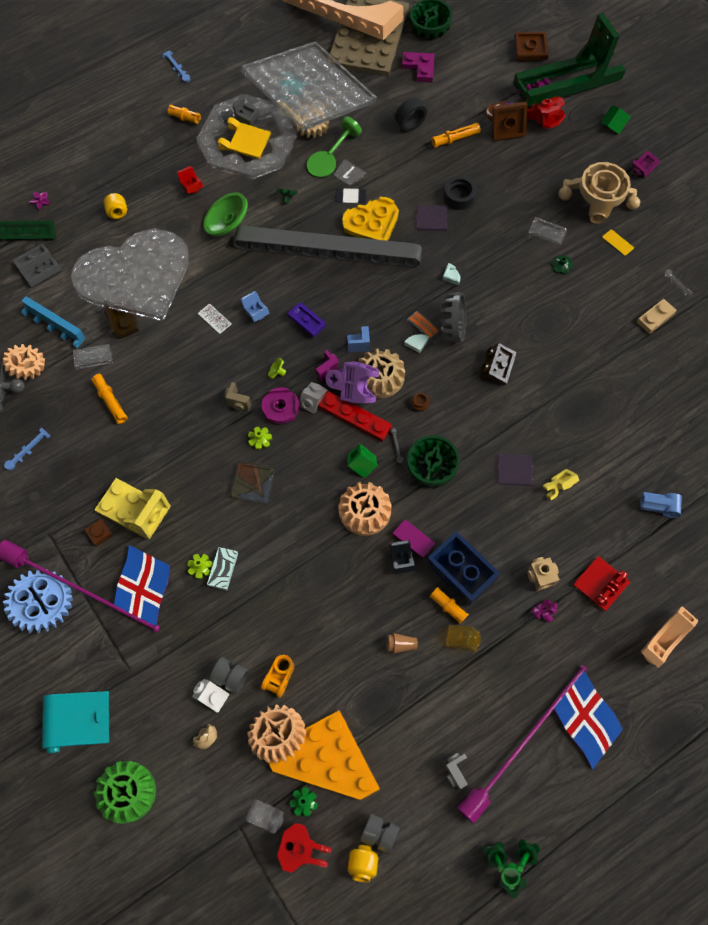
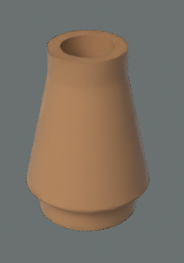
M396 633L387 635V651L395 654L417 650V638Z

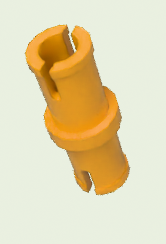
M169 105L170 108L167 110L168 115L178 117L181 121L187 120L198 124L201 119L200 113L189 111L185 107L179 108Z
M439 587L429 596L443 608V612H448L459 624L469 615L455 603L456 600L450 599Z

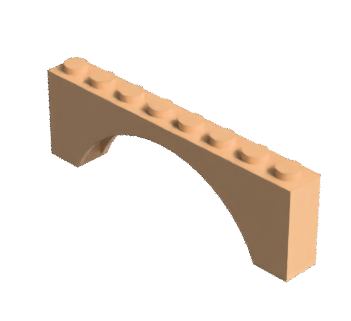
M281 0L381 40H384L403 21V5L392 1L373 6H350L332 0Z

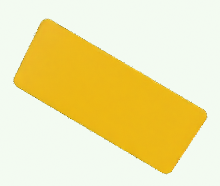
M609 230L603 236L607 242L625 256L634 249L632 245L613 230Z

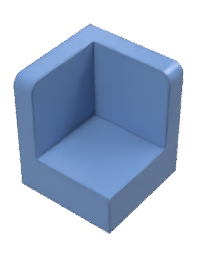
M369 326L361 327V334L347 336L348 353L370 351Z

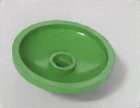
M235 192L217 200L205 216V231L211 236H222L237 228L246 215L247 199L241 193Z

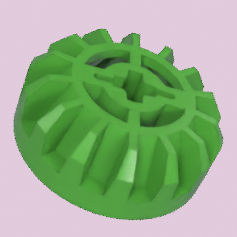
M120 761L111 767H107L104 770L105 773L97 779L98 785L96 791H94L97 802L95 804L96 808L100 810L105 819L114 823L127 824L141 819L151 809L156 796V784L151 772L143 765L132 761ZM121 775L130 777L127 782L114 779ZM133 780H134L135 783H136L137 790H136V787L134 786V784L131 783ZM108 786L112 788V796L114 798L111 803L107 797ZM119 787L126 788V792L130 797L123 796V792ZM117 801L130 803V805L122 808L114 806Z

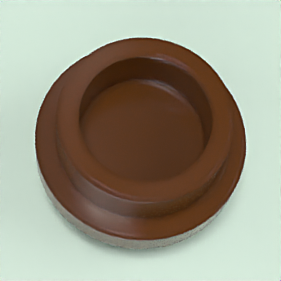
M417 393L412 397L411 405L415 410L424 411L429 407L430 400L426 394Z

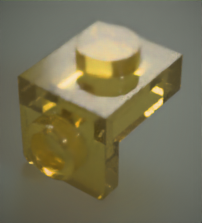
M449 625L446 646L450 648H465L477 652L481 641L478 630L472 626Z

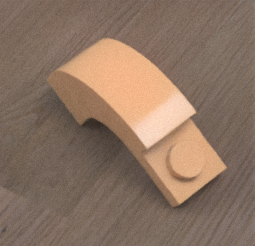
M681 606L651 638L641 653L650 664L659 668L677 644L696 626L698 620Z

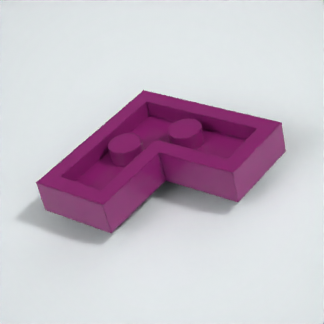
M403 52L402 69L418 70L417 82H433L435 54Z

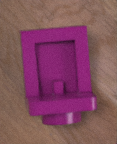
M647 150L637 161H632V170L638 176L642 175L646 178L660 164V160Z
M328 350L324 351L326 362L316 368V377L320 382L326 380V375L330 370H338V358L335 354H330Z

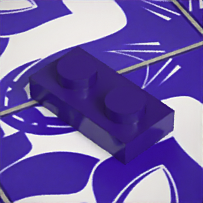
M301 302L288 312V317L313 338L326 327V323Z

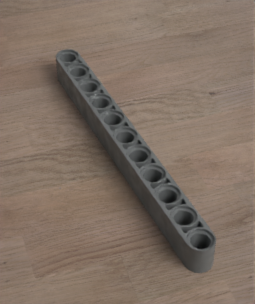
M238 226L233 242L236 248L244 250L406 267H418L422 255V247L415 243L250 226Z

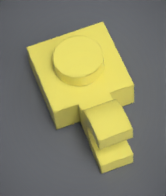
M565 469L552 477V482L543 485L545 490H551L546 495L547 498L553 500L557 497L560 489L566 490L571 488L573 484L579 481L578 475Z

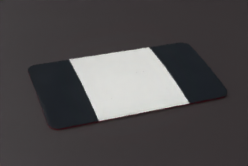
M336 189L335 201L338 203H365L366 189Z

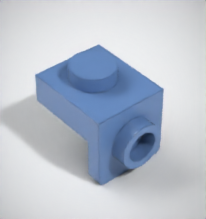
M256 291L241 298L246 314L254 322L270 314L268 308L260 301Z

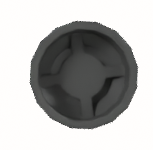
M221 657L211 673L210 682L220 687L225 685L226 690L238 694L247 679L249 670L239 664L234 666L233 661Z
M372 813L360 841L370 846L376 844L378 850L389 855L400 826L391 822L385 824L383 818Z

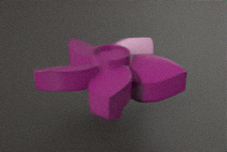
M34 192L35 199L29 202L30 204H36L39 210L42 208V204L50 205L47 199V192H43L40 195Z

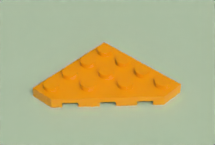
M340 710L305 729L304 744H299L300 751L295 750L293 752L294 758L289 755L286 757V762L281 758L278 764L274 763L273 760L269 763L272 771L358 800H362L380 790Z

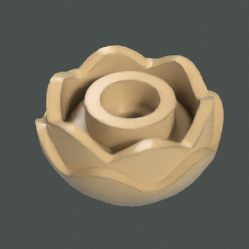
M208 724L207 728H202L199 731L198 736L193 738L196 748L207 749L214 743L217 738L215 726Z

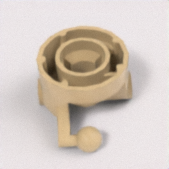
M598 162L590 165L584 171L582 178L565 179L563 181V188L559 190V197L562 200H568L572 196L571 189L580 188V193L590 204V221L595 224L605 222L613 207L620 205L626 197H630L626 202L629 209L635 210L640 206L637 189L630 188L631 184L627 173L618 165L609 162Z

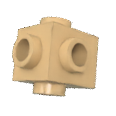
M540 557L532 561L527 575L530 582H534L537 591L555 586L559 582L557 575L559 574L558 567L555 563H552L551 558L544 559Z

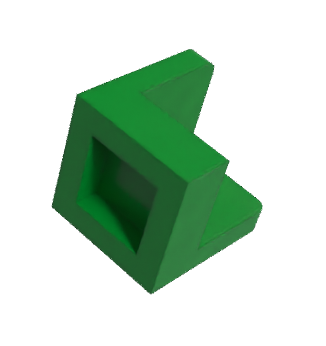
M611 105L601 123L619 134L631 116L619 107Z
M358 444L347 455L348 466L363 478H366L378 467L376 456L361 444Z

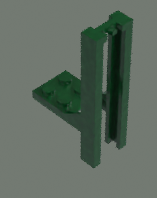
M604 13L598 14L588 42L574 58L515 73L513 85L516 90H521L519 95H524L523 101L530 106L541 103L545 99L563 97L623 79L626 71L624 66L618 65L607 68L611 57L614 55L620 35ZM597 66L592 73L530 90H527L524 86L537 81H543L546 78L550 79Z

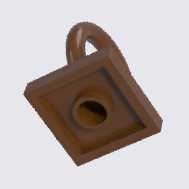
M510 101L493 103L486 108L485 116L493 122L492 138L494 141L526 136L528 107L526 102H511L512 104H508Z

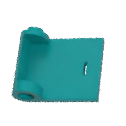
M109 691L43 696L42 749L46 750V753H59L60 749L65 746L109 743Z

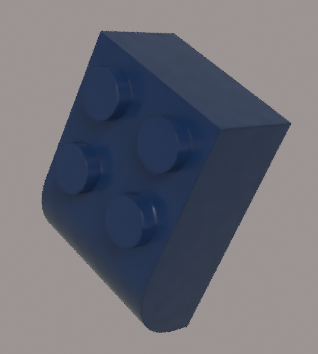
M457 531L427 558L433 571L469 607L497 581L500 572Z

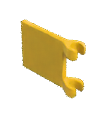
M230 117L227 121L229 124L228 129L236 130L231 143L224 138H219L218 148L260 159L271 132L240 123Z

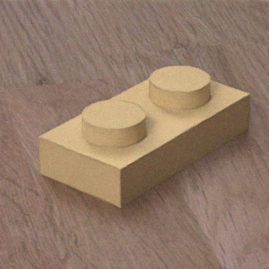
M663 299L638 318L637 323L650 334L671 318L677 310Z

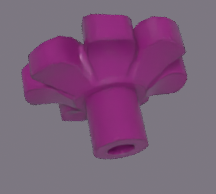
M550 599L544 600L543 604L539 603L536 607L532 608V614L536 619L543 617L546 622H551L553 620L551 614L557 612V603H551Z

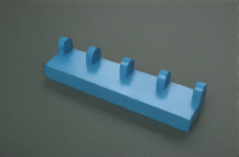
M27 296L21 301L25 306L21 314L27 316L31 312L36 315L33 321L38 324L41 320H44L49 324L47 330L50 332L57 328L63 332L60 336L61 339L66 340L68 337H71L75 340L73 342L74 347L78 348L86 339L79 328Z

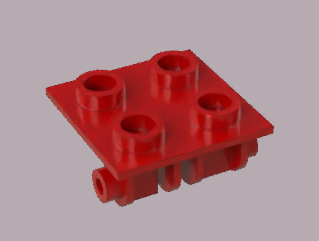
M598 556L573 585L606 612L629 585L630 581L626 578L628 574L625 571L621 570L618 572Z

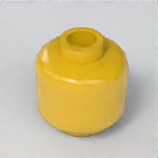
M112 193L105 197L103 204L108 217L112 219L123 218L127 213V205L123 196Z
M359 845L358 849L352 850L349 854L348 873L354 881L367 883L377 874L378 855L371 851L372 848L370 846Z

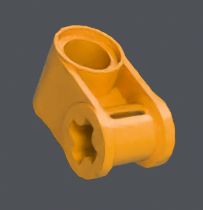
M287 655L276 657L262 683V690L267 689L277 694L278 698L282 697L294 671V663ZM282 661L289 662V667L285 671L279 670V664Z

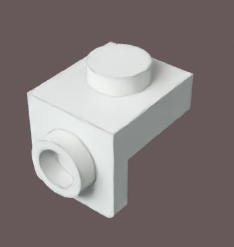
M203 679L202 682H198L195 686L192 697L218 713L229 694L212 682Z

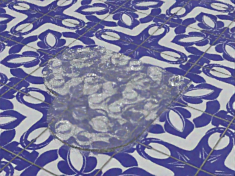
M155 228L141 231L127 238L121 248L106 246L91 250L82 255L72 269V283L78 295L89 303L104 307L108 306L112 309L163 321L188 268L189 252L185 242L172 232Z

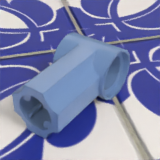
M643 492L640 500L641 510L659 512L669 518L681 516V495L676 493L660 495Z

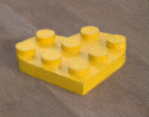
M379 197V199L372 202L370 200L366 206L357 205L356 208L350 210L348 208L343 214L342 219L344 232L357 238L388 241L398 220L399 209L394 204V201L388 197Z

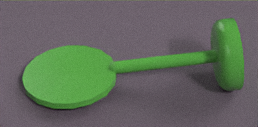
M348 116L342 119L341 125L345 132L329 152L319 151L309 157L307 169L312 176L324 178L334 172L336 160L332 153L348 134L352 137H358L362 133L360 125L354 119Z

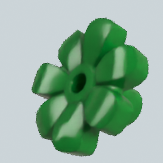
M303 787L301 793L298 790L293 792L295 799L290 801V806L296 807L294 813L300 816L303 812L305 817L310 816V809L316 810L318 806L313 801L317 798L316 793L312 792L309 794V788Z

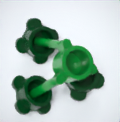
M521 839L518 842L519 850L516 857L520 861L519 865L514 863L503 865L508 861V856L504 853V844L502 842H496L491 847L485 846L483 848V854L487 857V865L490 868L498 867V871L502 873L499 881L500 887L505 888L511 898H517L518 892L527 886L526 879L520 877L525 864L536 865L538 863L537 855L540 852V846L536 843H528L525 839Z

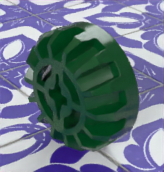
M420 0L411 8L410 25L413 32L417 33L419 37L425 35L426 39H429V36L437 39L438 35L442 37L450 30L452 10L444 1Z
M429 435L418 439L410 447L407 456V469L410 471L411 478L416 479L419 485L425 484L429 488L439 485L443 487L447 482H451L458 472L460 463L459 453L455 445L448 439L436 435ZM434 457H435V463L433 464L432 468L430 469L431 463H432V461L434 460ZM442 459L445 462L446 468L441 467ZM419 464L424 465L426 476L421 472ZM440 470L444 471L441 476L432 478L433 474L438 473Z

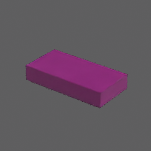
M406 519L392 534L399 541L409 540L411 551L421 559H424L436 544Z

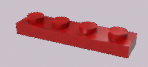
M327 391L319 403L321 410L381 442L385 440L389 430L392 428L391 423L351 402L340 400V396L330 391Z

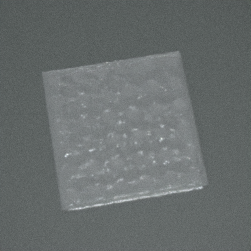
M316 41L241 66V72L302 131L376 103L377 97Z

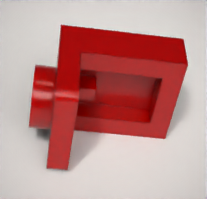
M192 166L177 172L180 183L188 194L196 193L203 187Z

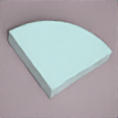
M448 263L442 280L459 285L460 275L456 267Z
M422 334L413 335L404 342V345L420 353L428 342L429 336Z

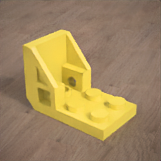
M115 478L95 508V511L132 532L150 539L171 506L162 492L156 489H144L142 492Z

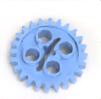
M39 570L34 575L31 571H28V577L21 574V581L13 580L15 587L8 586L11 593L4 594L5 598L8 599L3 601L6 607L4 611L6 614H9L7 618L9 621H13V626L19 625L21 631L27 627L29 633L34 628H36L38 634L41 628H45L48 632L49 625L56 628V621L63 623L62 615L68 616L69 613L66 609L72 608L70 601H73V597L69 595L72 593L71 588H67L68 585L45 573L41 574ZM40 586H47L44 590H38ZM29 588L34 590L38 599L42 601L44 608L49 612L48 614L43 612L39 603L34 599L33 594L28 590ZM28 596L27 600L19 601L22 597ZM51 601H58L55 605H48ZM32 612H39L37 616H30Z

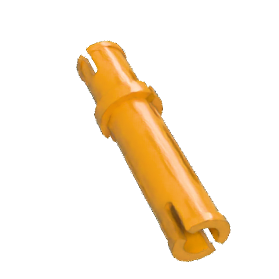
M478 123L454 131H445L444 134L432 137V145L434 148L444 144L449 145L453 141L479 134L480 126Z
M101 374L94 375L91 381L98 391L97 394L100 398L102 397L117 424L124 423L128 417L114 397L112 388L106 384Z

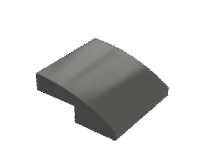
M43 243L12 260L31 287L62 270Z

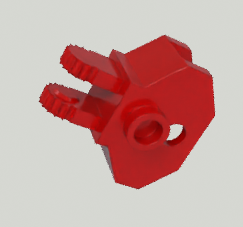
M553 97L543 100L540 104L531 105L530 109L527 110V118L537 120V123L541 124L543 128L550 129L558 126L565 118L564 111L560 109L565 104L562 97Z
M295 823L284 832L277 856L282 869L291 873L303 864L309 865L310 863L327 868L328 862L319 858H312L311 856L313 849L330 853L332 848L315 843L314 840H311L307 827ZM289 842H292L294 846L291 851L287 848Z

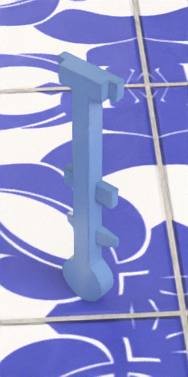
M169 50L163 53L162 57H167L174 67L172 69L179 72L177 76H182L184 83L190 82V76L181 69L182 65H178L171 57L172 51Z
M43 428L39 430L41 433L26 447H21L23 450L19 454H14L15 457L12 460L5 462L4 467L8 471L13 470L18 461L23 462L22 457L26 453L30 455L32 453L30 449L44 436L50 437Z

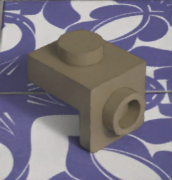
M232 382L230 388L227 387L225 391L228 406L239 411H249L251 408L250 397L237 394L236 383Z

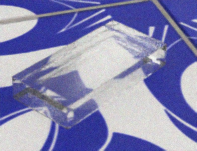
M535 217L528 234L561 245L568 228Z

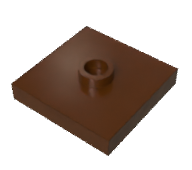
M515 32L516 61L548 60L546 32Z

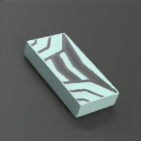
M218 547L207 583L209 587L228 590L238 556L237 551Z

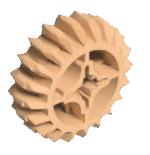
M276 705L273 710L268 707L265 713L260 711L261 716L259 718L254 717L255 724H249L251 731L247 732L249 737L248 743L252 748V752L261 761L265 760L267 763L273 760L274 763L278 764L281 758L286 762V757L289 755L294 758L293 752L295 750L300 751L299 744H304L303 737L306 736L305 724L301 720L300 714L296 713L292 708L288 709L285 705L281 709Z

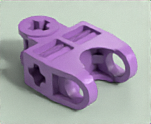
M354 361L345 362L343 369L330 370L327 373L326 383L330 388L341 390L340 400L352 403L376 402V396L368 390L367 381L370 377H379V370L368 364Z

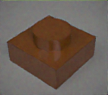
M99 519L85 529L96 547L113 536L102 519Z

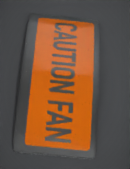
M418 311L407 318L424 335L429 336V340L440 332Z

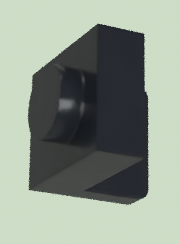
M410 541L391 543V558L395 574L415 571Z

